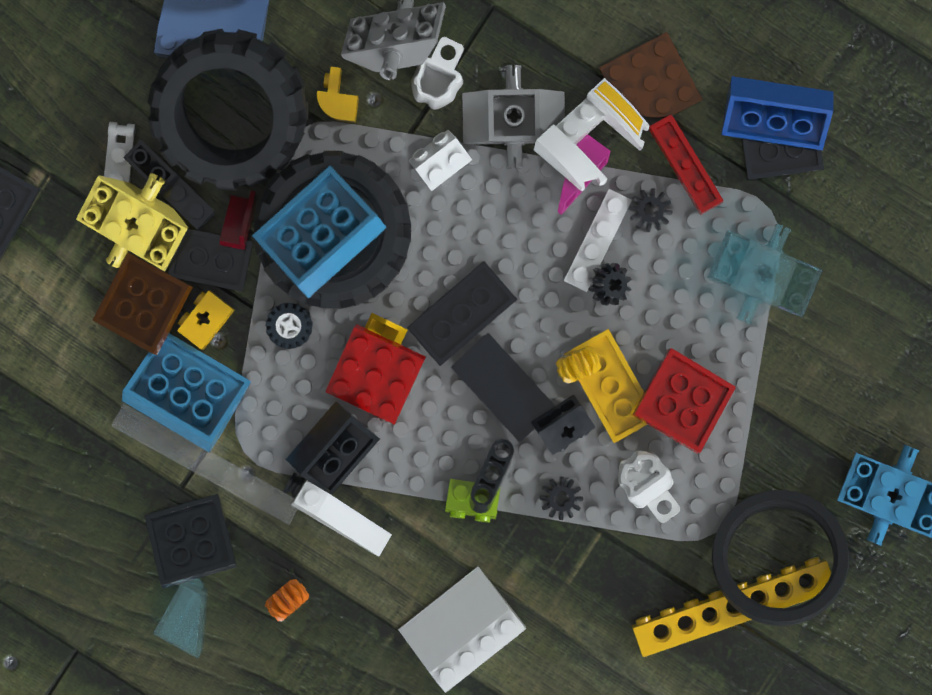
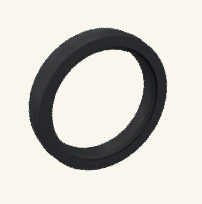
M771 490L746 498L727 514L713 542L712 567L721 592L728 602L741 614L763 624L789 626L806 622L818 616L837 598L847 578L849 550L846 537L839 522L824 505L812 497L795 491ZM785 508L807 515L823 529L832 547L833 569L829 580L815 597L798 606L774 608L753 601L738 588L729 571L727 554L734 533L745 520L756 513L768 509Z

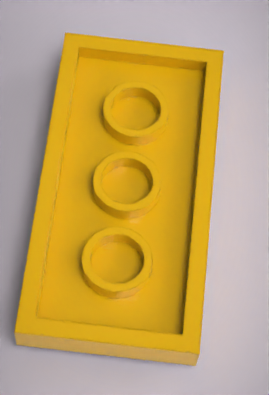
M607 329L564 353V356L585 347H593L598 354L601 364L600 370L578 381L612 442L616 443L648 424L632 415L644 391L610 330Z

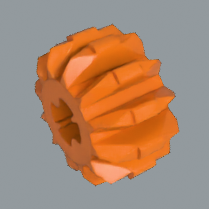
M293 579L276 591L266 601L265 607L277 621H283L308 600L309 594L302 583L300 584L297 579Z

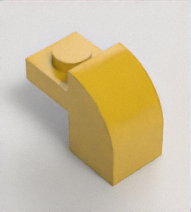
M331 67L330 73H325L324 88H328V91H317L318 103L329 118L339 122L356 124L359 98L354 95L339 94L342 69Z

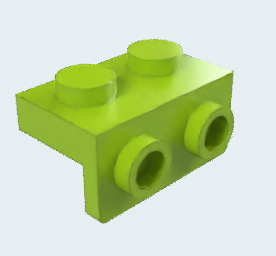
M450 479L445 512H449L450 517L465 519V515L475 516V521L489 523L490 519H496L500 489L490 510L480 514L473 511L469 504L471 490L475 482ZM485 495L475 496L476 501L479 503L488 501Z

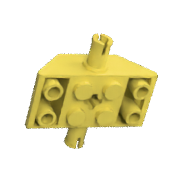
M151 173L143 190L129 182L100 175L97 177L76 220L115 242L109 256L106 258V262L109 265L114 261L112 266L120 268L129 250L161 270L166 271L188 226L174 208L156 198L165 182L162 177L156 180L158 175Z

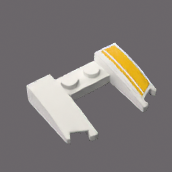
M604 78L587 94L586 99L556 126L553 124L536 140L534 151L580 191H583L585 189L584 182L596 179L599 186L607 182V178L576 145L604 120L641 151L645 143L640 139L642 130L648 131L650 125L635 107Z

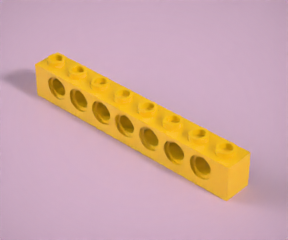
M814 557L804 561V566L795 568V565L780 569L781 574L771 576L769 573L757 577V582L747 585V582H742L736 585L750 599L754 591H762L763 600L759 604L774 608H787L815 597L826 585L831 571L827 560H820L819 557ZM806 573L810 574L812 578L810 585L801 587L799 584L800 577ZM780 582H785L788 587L787 592L783 595L775 593V586ZM719 590L708 594L709 599L701 602L698 599L687 601L684 603L685 607L675 610L674 607L660 611V616L651 619L650 615L635 620L636 624L632 625V629L641 655L646 657L752 619L741 614L738 610L735 612L727 611L726 605L728 600ZM708 607L714 608V618L704 620L702 618L703 610ZM682 616H689L691 618V625L686 629L678 627V620ZM659 624L667 626V633L663 637H656L654 635V628Z

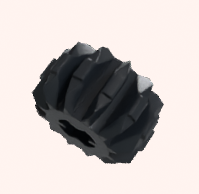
M654 188L650 189L649 197L645 190H641L640 195L643 200L634 196L632 200L638 206L631 205L628 208L630 211H637V214L632 215L630 220L640 219L636 225L638 229L646 223L645 230L650 232L651 224L653 223L655 229L659 231L661 226L658 220L665 225L669 223L663 214L672 215V210L664 209L665 206L671 204V201L666 200L662 203L661 199L665 193L661 192L656 198ZM646 204L657 208V211L654 212L655 217L644 213V210L647 208Z
M602 263L601 269H593L595 277L588 278L590 282H593V285L588 290L594 292L592 297L594 300L600 301L605 306L609 304L616 306L619 305V300L624 301L627 299L625 291L630 292L632 290L627 286V283L632 279L626 276L628 271L626 268H620L618 263Z
M563 476L559 478L560 485H556L553 478L549 481L553 488L550 489L545 485L542 487L549 495H540L539 497L542 501L549 500L548 503L542 506V509L547 510L552 507L549 512V517L551 518L555 515L556 511H559V520H563V512L565 511L569 518H572L573 513L570 509L572 507L576 511L581 509L579 505L574 504L575 501H583L582 496H574V494L581 491L580 486L571 490L570 488L574 484L573 479H570L566 486L564 485L565 479ZM560 491L565 492L564 495L569 497L568 500L563 502V505H558L559 502L554 501V497L559 496Z

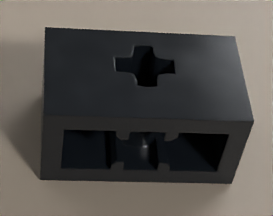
M574 394L531 422L552 456L557 452L565 450L568 445L579 438L585 437L591 430L596 428Z

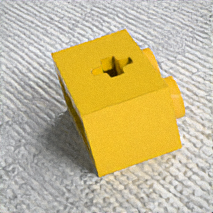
M208 291L206 294L202 292L193 304L196 307L191 314L186 312L178 322L180 328L177 331L201 350L207 347L235 311L234 308L212 291ZM208 312L209 324H199L201 321L199 314H206Z

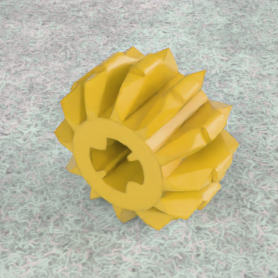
M593 347L576 350L556 361L558 374L565 383L583 379L596 373L601 368L600 358Z

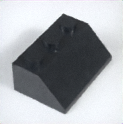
M335 402L285 460L309 482L332 495L380 438L338 402Z

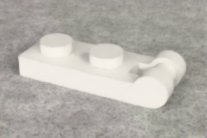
M109 122L104 177L131 183L132 166L123 157L135 145L136 124L128 123L127 126L118 125V122ZM117 136H126V143H117Z

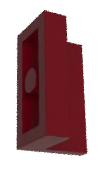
M256 191L250 192L249 199L231 195L219 240L220 245L245 250L256 207Z

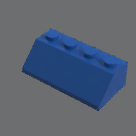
M731 76L721 135L823 150L833 114V91Z

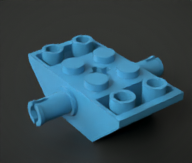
M903 445L898 462L893 467L855 453L837 501L874 515L873 518L875 520L866 540L882 546L889 524L892 525V523L932 538V483L916 477L910 472L919 450ZM896 489L897 497L890 502L891 497L887 496L889 491L893 492Z

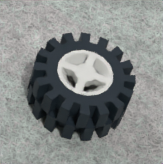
M282 303L274 307L267 316L265 324L266 333L269 339L278 347L284 349L300 347L308 341L312 334L313 322L311 316L305 308L298 304Z

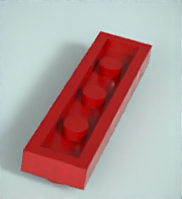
M672 114L651 125L649 131L699 214L702 215L722 204L723 198Z

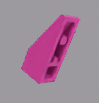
M588 134L576 144L600 171L608 163L611 151ZM567 178L564 179L558 207L560 215L582 193ZM592 180L584 182L585 188Z

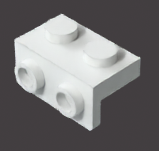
M447 130L436 135L433 141L426 147L418 149L408 161L429 189L433 191L472 161V159L457 138Z

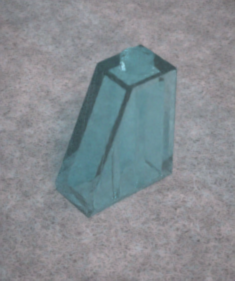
M199 579L180 584L153 633L196 658L201 656L204 647L208 589L203 587L205 583Z

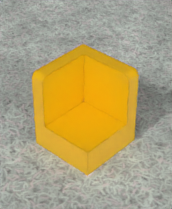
M371 313L365 325L366 329L400 345L408 331L374 313Z

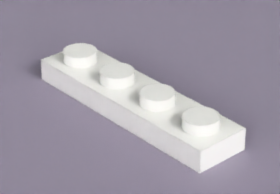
M608 189L564 282L585 292L588 291L591 285L588 278L595 276L593 269L599 268L632 201L631 199Z

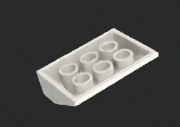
M477 566L398 630L428 672L446 693L526 630V626L479 566Z

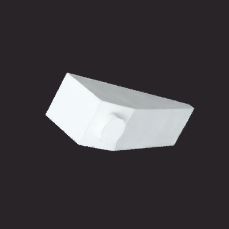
M309 481L303 483L291 504L378 557L392 535Z

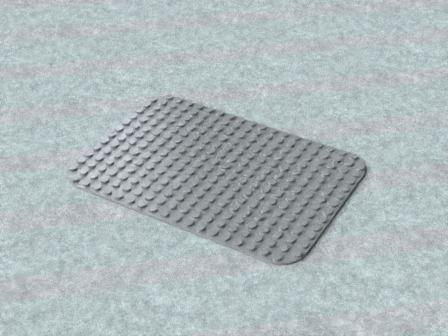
M338 121L315 122L305 127V134L293 158L284 168L290 165L291 161L306 154L322 153L323 150L343 151L357 156L360 155L376 163L377 166L391 176L400 188L407 203L411 220V242L407 259L400 273L397 274L384 291L357 306L342 309H323L304 304L288 296L287 293L273 283L263 270L264 267L261 263L242 376L250 380L251 384L235 411L236 436L243 452L258 466L273 472L292 475L295 472L297 476L303 477L285 459L335 402H338L380 438L342 484L447 502L450 479L475 482L492 444L498 439H506L512 443L514 453L510 467L501 484L498 511L674 541H699L717 533L722 521L735 507L738 499L780 252V229L771 209L757 196L738 189L715 186L724 200L723 203L700 215L679 179L604 167L601 172L607 178V182L599 186L597 180L593 179L566 211L560 215L558 207L565 177L541 156L522 153L523 168L516 169V159L513 158L514 168L507 169V150L479 145H463L460 142L472 161L431 191L408 160L412 158L418 149L430 144L434 138ZM651 188L655 189L656 198L661 192L665 193L661 202L671 201V204L665 206L664 209L672 210V215L663 214L669 223L665 225L658 220L661 230L657 231L652 223L651 231L646 232V223L638 229L636 225L640 219L630 220V217L637 214V211L627 209L601 264L618 263L620 268L623 267L628 270L626 276L631 277L632 280L627 283V286L632 290L630 292L625 291L626 300H619V305L616 306L611 304L605 306L600 301L592 298L594 292L589 290L585 292L564 282L608 189L631 200L634 196L643 200L640 195L641 190H645L648 197ZM353 189L354 192L377 215L375 207L373 206L371 201L361 192L357 191L356 189ZM633 200L631 201V203H630V205H629V206H631V205L638 206V204H636L635 202H633ZM646 204L647 208L644 210V213L655 217L654 212L657 211V208ZM379 235L333 277L349 274L367 262L375 250ZM483 261L486 262L517 298L511 306L441 366L437 364L411 332L407 331L401 345L426 356L395 425L325 392L354 326L358 324L365 328L371 313L407 329L411 323ZM282 303H295L306 309L313 322L312 334L307 342L294 349H284L278 347L269 339L265 324L268 314L274 307ZM609 329L644 392L669 348H673L736 388L700 454H696L650 425H646L613 443L579 381L563 382L558 374L556 361L563 357L567 351ZM489 333L555 406L574 394L596 428L591 430L585 437L577 439L568 445L565 450L557 452L553 456L535 429L519 442L454 372L451 366ZM504 450L495 452L500 458L508 456V453ZM635 451L655 454L671 472L673 485L668 491L680 506V512L665 523H660L648 506L636 508L628 500L625 491L619 485V464L621 461L630 458ZM494 472L485 474L489 480L498 479L497 474ZM560 476L564 477L565 486L570 479H573L574 484L570 489L572 490L580 486L581 491L574 494V496L583 497V501L574 502V504L581 507L580 511H576L572 507L570 510L573 513V517L569 518L565 511L563 512V520L558 518L559 511H556L552 518L549 517L552 507L547 510L542 509V506L548 503L549 500L542 501L539 499L540 495H549V493L542 489L544 485L550 489L553 488L550 484V479L553 478L556 485H560ZM563 491L559 492V496L554 497V501L559 502L558 505H563V502L569 498L568 495H564L565 492ZM667 500L659 502L657 506L660 514H668L672 509V504Z

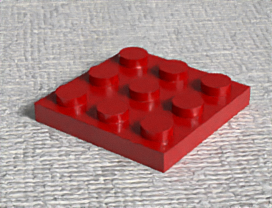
M356 324L325 392L395 425L426 356Z
M669 348L632 415L696 454H700L736 387L673 348Z

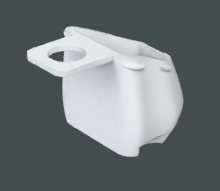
M442 37L432 57L427 58L424 64L417 65L415 74L411 79L413 96L417 102L426 103L431 109L436 110L448 105L455 99L457 91L463 85L461 74L454 70L464 50L461 44L447 37ZM446 45L454 47L456 51L455 57L451 60H445L441 57L440 51Z
M635 451L630 458L620 462L618 469L619 485L625 491L628 500L636 508L648 506L660 523L667 522L680 512V506L668 491L673 485L671 472L660 461L658 456L645 451ZM663 500L669 501L672 504L671 511L668 514H660L657 510L659 502Z

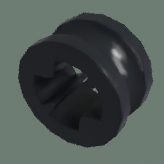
M294 472L283 492L285 494L289 492L295 498L305 478H298L297 473Z

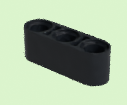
M498 439L492 444L471 490L469 504L476 513H486L490 510L510 467L514 447L506 439ZM504 450L508 453V456L500 458L495 452ZM494 472L497 474L498 479L489 480L485 474ZM485 495L488 501L479 503L476 501L475 496Z

